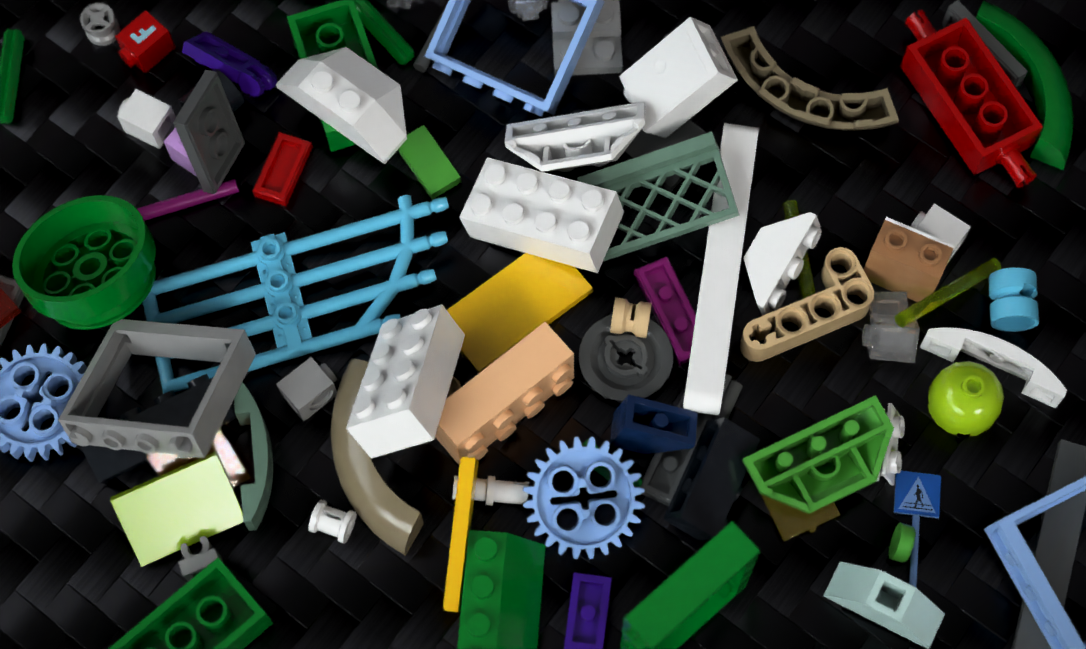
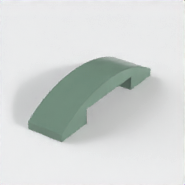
M242 382L234 398V409L240 425L251 424L255 471L254 484L240 485L244 524L249 531L257 530L263 519L271 494L273 454L268 429L252 394Z

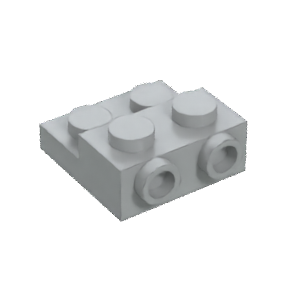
M558 0V2L551 3L554 76H556L586 9L568 0ZM604 0V5L572 75L622 73L619 0Z

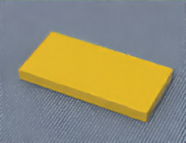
M525 253L447 309L448 313L465 334L460 353L479 374L541 324L546 322L549 325L593 293V287L576 267Z

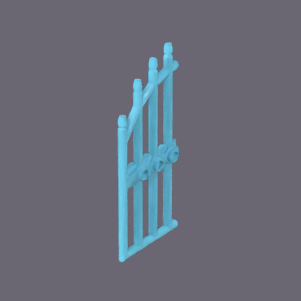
M403 195L398 198L399 209L289 242L285 232L260 237V240L251 242L253 249L251 253L154 281L150 293L143 301L146 320L176 324L265 298L269 316L229 327L232 329H244L248 337L273 330L277 348L256 354L248 372L378 334L382 324L386 321L401 318L400 314H391L385 316L384 319L379 318L399 292L437 280L434 269H426L418 274L412 273L406 275L414 253L428 250L432 246H442L448 242L445 231L435 232L430 236L425 235L414 239V220L431 215L432 212L438 213L448 209L447 198L439 197L432 199L431 202L425 201L413 205L411 196ZM400 224V243L299 273L295 271L292 255ZM396 259L389 281L304 305L300 287ZM257 266L261 284L163 313L159 312L156 295ZM374 300L356 325L312 337L308 319ZM155 356L163 394L172 390L175 393L188 390V382L205 374L210 379L214 377L219 367L218 365L174 378L171 359L175 358Z

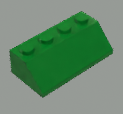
M469 530L457 649H537L545 544L504 532Z

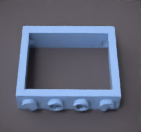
M449 0L425 54V57L435 61L432 68L450 76L453 70L464 74L462 81L478 89H481L484 83L495 88L492 95L509 103L515 97L526 102L523 109L542 117L544 111L554 115L605 2L604 0H568L586 9L546 99H543L447 56L451 43L471 1Z
M1086 476L998 520L984 529L1051 649H1086V641L1082 642L1017 525L1085 491Z

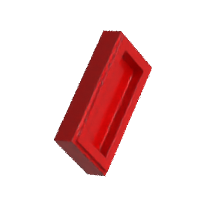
M279 132L252 190L254 196L287 206L313 148L312 143Z

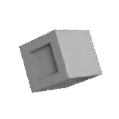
M312 357L276 383L283 398L303 421L307 420L335 398L337 393L334 385L337 378L325 363L319 366Z

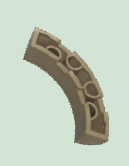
M754 26L721 37L728 57L745 82L763 100L792 118L807 124L836 130L876 129L899 122L888 88L866 93H842V95L823 92L819 88L807 84L796 77L792 78L785 73L763 46Z
M351 359L342 376L332 411L331 449L335 470L351 506L367 524L369 529L387 545L406 556L424 524L418 510L405 503L386 485L378 474L370 456L346 429L352 407L369 363L359 359Z

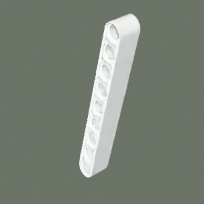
M724 123L720 153L740 216L710 225L708 229L683 401V409L698 413L720 415L759 128L729 123ZM720 180L719 183H718V185H717V187L723 189L722 183H721V180ZM714 192L711 211L715 213L729 208L726 197Z

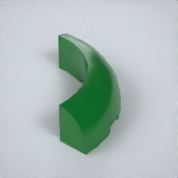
M983 0L976 19L1028 71L1024 83L1030 96L1034 97L1037 110L1036 117L1043 126L1034 143L1030 157L1063 170L1070 152L1072 140L1073 109L1070 92L1062 70L1051 51L1028 26L1010 13Z

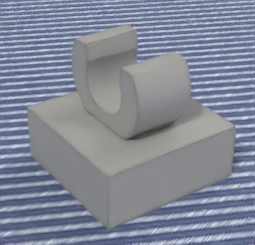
M205 536L200 537L203 547L198 554H191L186 543L181 544V553L185 559L178 563L183 577L188 582L217 557L223 562L220 554L215 548L212 549L211 543Z

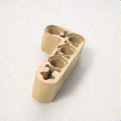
M834 248L827 254L821 270V279L826 288L825 290L747 323L740 342V350L743 356L754 362L764 361L864 318L874 299V289L856 255L847 248ZM841 265L847 272L837 273L831 266ZM857 295L863 300V303L854 304L849 301L847 296ZM819 308L826 309L831 314V317L822 318L815 313V310ZM792 322L798 326L799 330L795 332L787 331L782 324Z

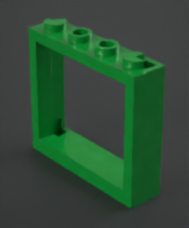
M730 522L624 618L620 649H678L746 587L760 550L733 522Z

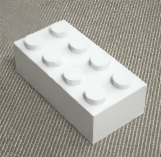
M487 157L459 218L471 238L598 273L622 219L624 210L617 191Z
M442 304L429 309H420L414 314L399 319H390L382 324L346 426V429L370 458L426 443L435 438L465 338L464 332Z

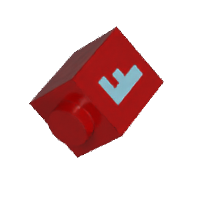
M146 10L115 36L121 48L118 51L120 57L130 67L136 65L144 73L148 72L175 48L169 31Z

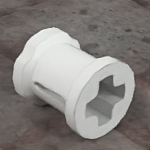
M320 500L312 512L308 530L312 533L321 531L338 538V542L345 544L353 530L356 512L349 510L346 513L327 506L326 501Z

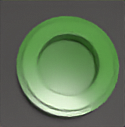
M899 523L896 526L890 542L889 559L901 563L909 559L916 536L913 526Z

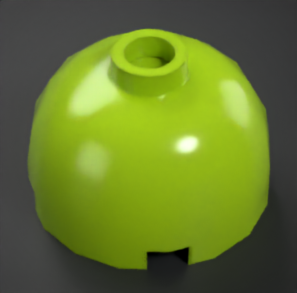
M971 361L955 362L941 370L932 381L928 392V409L936 424L948 433L977 436L990 429L1001 414L1004 400L1002 384L995 373L982 364Z

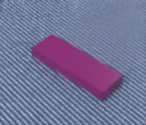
M664 257L635 269L634 275L647 302L652 303L651 310L659 326L667 334L678 365L681 366L690 360L696 313L668 258Z

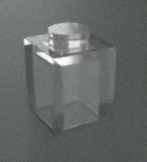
M872 313L870 325L864 324L862 334V346H867L870 359L915 363L920 330L916 317Z

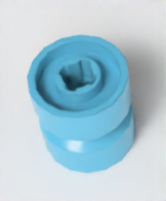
M1014 267L1000 269L991 273L988 277L989 296L992 300H995L990 304V325L992 328L1005 332H1018L1036 327L1039 324L1038 303L1033 299L1038 294L1036 273L1030 269Z

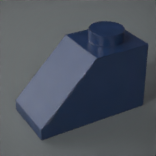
M628 394L613 413L610 446L640 454L692 449L696 441L698 412Z

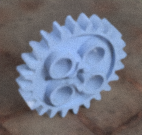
M46 344L41 345L39 353H36L31 345H27L26 355L23 356L16 349L12 350L13 360L11 362L1 357L0 364L3 368L0 370V450L5 453L10 449V454L15 459H18L24 452L25 457L30 462H33L37 452L46 461L49 459L50 450L52 449L60 456L63 455L62 445L64 443H68L75 448L77 445L70 441L58 419L87 369L84 362H77V357L72 352L65 355L60 346H57L51 353ZM35 375L31 384L21 386L22 381L27 376ZM64 385H69V388L64 395L59 397L55 396V392L58 388ZM20 408V412L15 418L7 419V415L12 409ZM54 418V423L50 428L40 430L41 424L45 420Z
M575 436L573 447L568 448L565 442L560 440V452L556 454L550 448H546L549 460L547 462L537 458L534 460L540 468L539 473L527 472V476L535 481L534 486L523 487V491L531 494L533 498L523 502V507L534 508L535 511L526 518L527 522L539 521L540 525L534 531L535 536L546 532L548 536L545 546L549 547L555 541L559 542L558 554L560 555L568 547L572 548L574 559L578 558L581 549H586L588 557L593 559L594 548L597 547L605 555H608L607 543L612 541L617 547H622L618 536L623 533L632 537L633 533L627 527L628 523L641 522L633 514L634 509L645 507L643 503L635 500V496L644 493L645 489L634 487L633 482L638 480L641 474H629L627 470L634 463L633 460L629 459L621 463L619 459L623 450L618 448L612 454L608 453L609 442L606 440L599 449L595 448V439L591 436L586 446H582L579 437ZM597 466H605L610 472L608 483L601 487L594 486L590 481V473ZM561 470L570 472L573 477V484L566 491H558L552 485L554 474ZM582 487H585L586 491L590 494L610 490L617 492L615 497L589 499L587 507H582L579 501L555 505L550 503L553 497L577 496ZM601 504H610L614 508V517L609 523L600 524L595 520L594 512ZM571 508L576 511L578 517L573 527L562 528L557 524V515L562 509Z

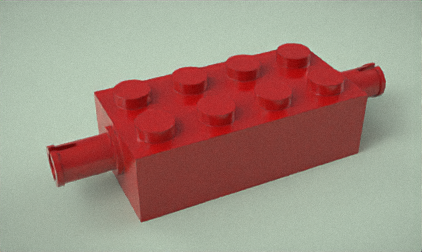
M923 10L917 11L919 17L916 16L915 12L905 20V25L909 27L917 42L907 46L900 67L973 175L996 164H1002L1017 188L1023 187V181L1025 185L1029 184L1036 178L1037 174L1032 170L1020 152L1034 145L1043 126L967 17L936 31Z

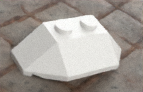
M347 47L299 59L276 83V87L383 164H386L407 140L401 85Z
M643 101L507 124L504 142L507 149L542 172H569L576 167L589 165L604 166L610 162L617 161L644 127L645 103Z

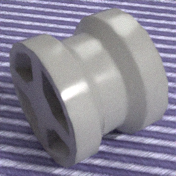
M94 3L86 7L81 13V25L86 31L88 39L93 44L106 46L116 40L115 36L120 32V27L113 10L108 5ZM96 26H103V28L97 29Z

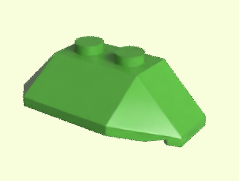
M875 395L743 458L742 461L760 494L811 514L877 481L894 427Z

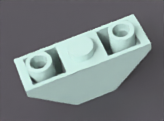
M839 562L823 595L839 605L927 649L930 648L945 615L916 587L882 570L845 562Z

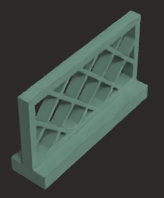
M712 131L577 178L579 182L617 191V194L622 193L621 196L618 195L622 207L626 205L639 211L630 228L619 223L617 229L627 234L620 245L608 249L603 261L740 216L721 158L722 156ZM715 161L717 172L711 183L695 177L701 165ZM672 175H678L685 179L676 195L661 188L666 178ZM720 180H721L723 189L717 187V185H718V183H719ZM691 182L707 189L698 205L683 198ZM640 186L651 190L643 206L627 200L632 190ZM713 192L726 197L729 208L714 213L705 209V206ZM657 194L673 200L665 216L649 210ZM679 203L695 210L689 222L679 224L670 220ZM645 215L661 222L656 232L647 236L637 232Z

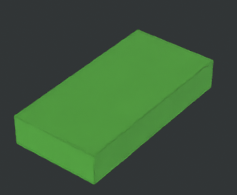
M425 125L407 134V140L398 151L431 199L438 197L461 183L460 175Z

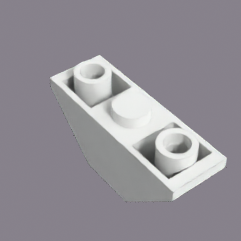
M808 212L761 227L743 259L756 304L762 315L781 307L786 297L785 288L791 278L795 280L799 276L804 265V260L802 259L808 248L813 249L818 243L822 230L820 229L821 226L816 214Z

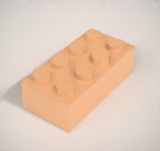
M544 322L446 399L436 431V439L459 466L462 457L480 460L487 453V447L497 439L503 441L516 430V424L526 416L528 419L534 417L544 408V402L553 394L560 396L573 384L572 379H574V353L553 329Z

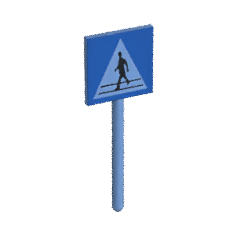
M901 471L896 473L894 513L912 515V526L916 531V536L910 555L909 584L917 588L920 516L939 519L941 475Z

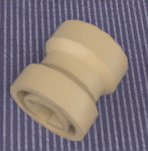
M615 297L610 333L622 334L626 331L632 332L635 337L647 338L652 303L640 301L638 304H632L627 299Z

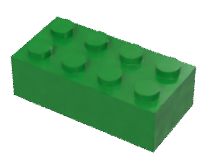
M339 0L287 16L300 59L347 47L378 69L354 0ZM321 120L331 152L355 145L350 139Z
M217 557L108 649H244L271 626L273 622Z

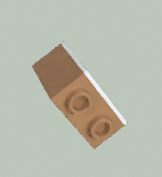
M886 217L871 249L864 272L871 283L927 306L955 245Z

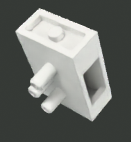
M692 17L684 21L619 76L625 88L624 95L630 103L643 101L645 103V125L642 130L648 134L651 133L663 138H667L738 81L711 26Z

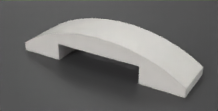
M961 328L928 329L920 345V348L951 362H954L961 351L1026 380L1021 392L1022 394L1053 408L1059 405L1067 392L1061 381L1031 354L989 334Z

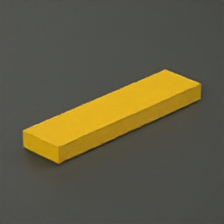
M462 457L460 459L443 604L445 611H461L468 532L471 530L479 460L476 458Z

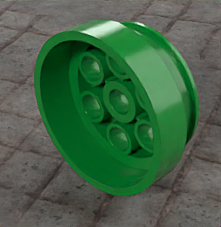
M105 195L82 197L66 202L47 212L25 232L14 253L12 263L13 275L29 303L39 313L55 319L58 323L68 328L78 330L97 329L125 318L146 299L155 281L156 268L154 261L156 246L153 235L143 217L131 203L117 197Z

